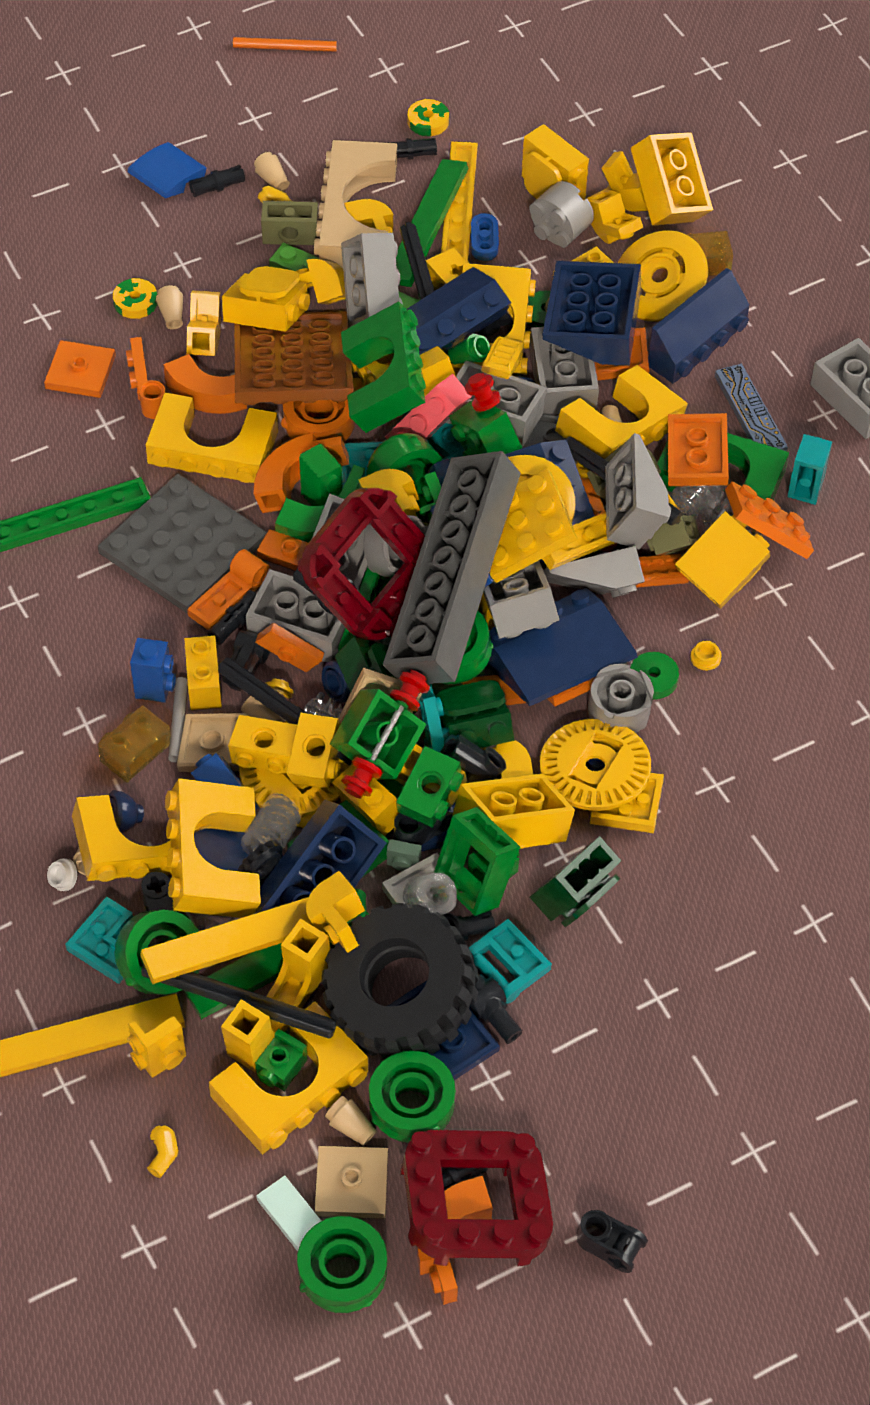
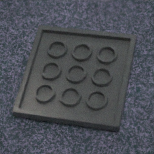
M177 474L100 543L98 551L99 554L188 614L187 609L230 571V564L234 556L243 549L253 554L259 548L267 532L180 474Z

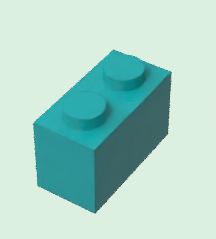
M806 434L803 435L795 458L787 497L816 505L825 479L832 441Z

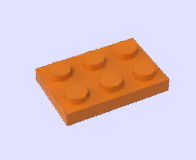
M727 413L668 414V486L728 485Z
M731 481L725 492L735 518L808 559L813 553L814 548L809 539L810 535L803 525L804 520L792 511L788 514L781 510V507L772 499L766 498L764 500L757 496V493L748 485L743 484L740 486Z

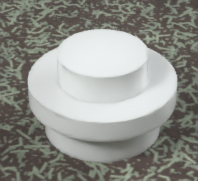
M64 858L53 862L47 872L49 884L59 891L71 890L77 880V868L74 862Z

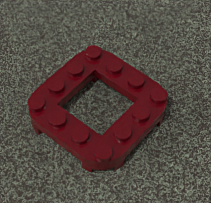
M359 488L350 493L308 543L302 558L298 561V570L313 593L351 634L366 640H381L386 637H392L425 539V535L394 501L397 496L389 490L380 488ZM368 524L375 529L404 562L371 604L340 572L339 567L341 564L338 562Z
M428 1130L418 1131L412 1135L400 1169V1175H404L410 1220L408 1239L411 1246L416 1245L426 1255L435 1258L433 1264L447 1266L449 1258H516L517 1266H526L545 1250L553 1231V1217L543 1159L531 1135L509 1131ZM441 1167L502 1168L503 1176L508 1178L514 1220L448 1219Z

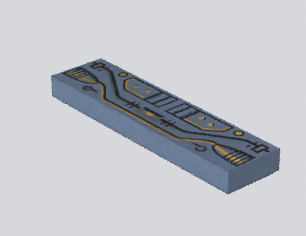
M742 363L716 370L715 379L747 438L787 451L788 446Z

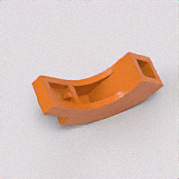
M190 354L163 364L165 383L172 394L193 397L195 410L206 413L226 414L247 409V405L235 403V374L225 377L209 375L198 368Z
M309 433L291 439L275 449L261 464L254 481L253 494L261 512L279 511L282 509L286 498L291 499L292 490L300 480V454L316 445L323 444L341 466L349 465V455L342 437L316 440L314 433Z
M483 1176L462 1181L444 1191L448 1219H492L493 1206ZM417 1248L419 1274L429 1273L433 1293H440L443 1305L456 1302L458 1287L450 1260L447 1266L433 1264L435 1258L426 1255Z

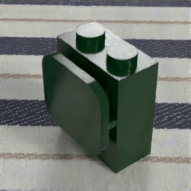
M354 636L335 655L350 692H352L363 668L395 678L383 666L388 645Z
M482 680L443 689L435 696L436 698L440 697L444 716L439 718L441 728H446L448 737L452 734L454 736L460 735L479 748L515 741L511 713L505 704V694L498 682Z
M599 836L573 856L529 898L550 921H553L562 914L564 919L561 921V924L567 927L584 914L621 879L617 874L610 877L608 873L622 860Z

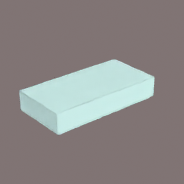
M285 1175L256 1195L257 1201L297 1251L306 1233L314 1225L321 1222L320 1218Z

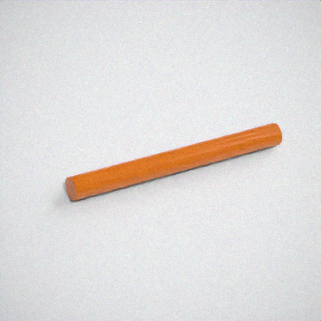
M233 37V48L336 52L337 41Z

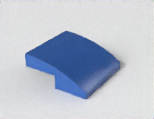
M167 142L142 155L128 167L127 172L162 197L168 198L184 193L186 183L189 180L204 177L206 167L170 142Z

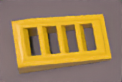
M497 337L482 365L481 371L508 380L520 364L524 344L505 337Z

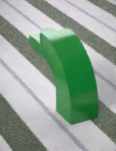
M353 465L338 497L345 499L350 493L361 488L358 479L365 477V468ZM286 498L275 522V531L309 543L312 540L325 505L308 506Z

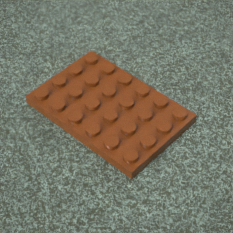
M347 311L303 313L286 332L234 323L235 403L255 405L259 402L285 404L288 401H302L304 403H314L317 400L346 401L348 399L347 395L354 392L351 360L343 353L341 332L348 329Z

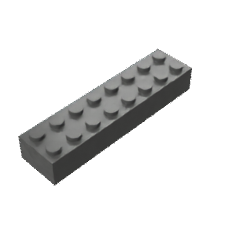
M503 451L454 457L450 460L383 666L396 679H399L402 672L409 673L410 670H415L427 678V684L456 681L521 474Z

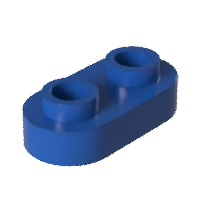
M482 213L474 216L471 220V253L478 260L490 261L498 255L499 251L498 220L491 214Z

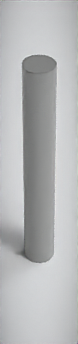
M184 677L177 678L175 683L168 760L171 762L178 761L184 727L188 680Z

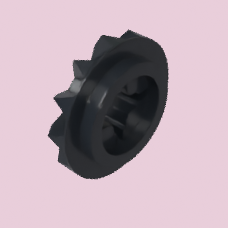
M272 840L267 841L264 845H259L257 849L250 851V855L247 858L243 859V864L239 866L238 872L259 874V880L263 879L279 863L283 847L277 841L273 842Z

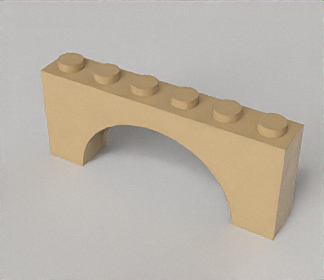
M333 140L332 150L326 152V167L329 168H324L323 182L326 185H322L321 202L324 203L319 204V219H322V221L317 220L316 237H320V239L315 238L314 255H319L320 260L334 262L343 268L342 242L361 233H388L386 230L374 229L355 220L346 210L344 203L348 202L355 193L365 187L377 183L395 182L397 143Z

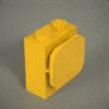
M544 124L524 136L522 177L524 178L527 191L534 198L538 199L552 185L559 181H565L576 186L580 190L578 195L584 200L586 198L589 158Z
M263 266L253 269L249 274L244 273L222 295L223 322L286 332L309 308L310 295L307 294V283L299 282V273L288 269Z
M726 511L675 564L676 569L720 609L756 575L762 565L770 558V551L767 549L770 544L758 533L754 536L745 529L748 525L737 520L734 514L730 516Z

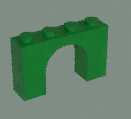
M399 301L341 332L343 353L359 369L385 355L394 353L390 366L382 376L347 395L349 417L365 433L425 403L424 389H426V384L422 377L421 368L423 367V362L419 355L421 343L416 331L418 320L414 312L410 309L407 310Z
M727 433L728 462L743 472L746 478L744 484L751 487L757 493V496L764 500L766 498L774 500L786 471L789 452ZM667 441L657 463L661 470L659 475L667 491L681 495L684 486H668Z

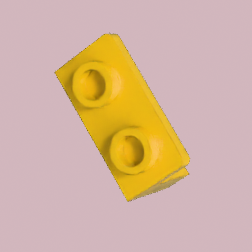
M175 1016L146 1034L135 1020L128 1023L130 1036L127 1040L133 1050L130 1056L140 1071L145 1068L153 1078L166 1069L171 1070L177 1067L183 1058L186 1057L182 1025Z

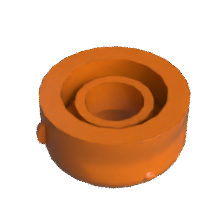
M348 399L343 402L317 400L314 403L288 401L283 404L281 426L286 429L291 439L314 433L316 440L341 436L343 442H345L354 430L355 422L349 417ZM314 417H326L324 419H314Z

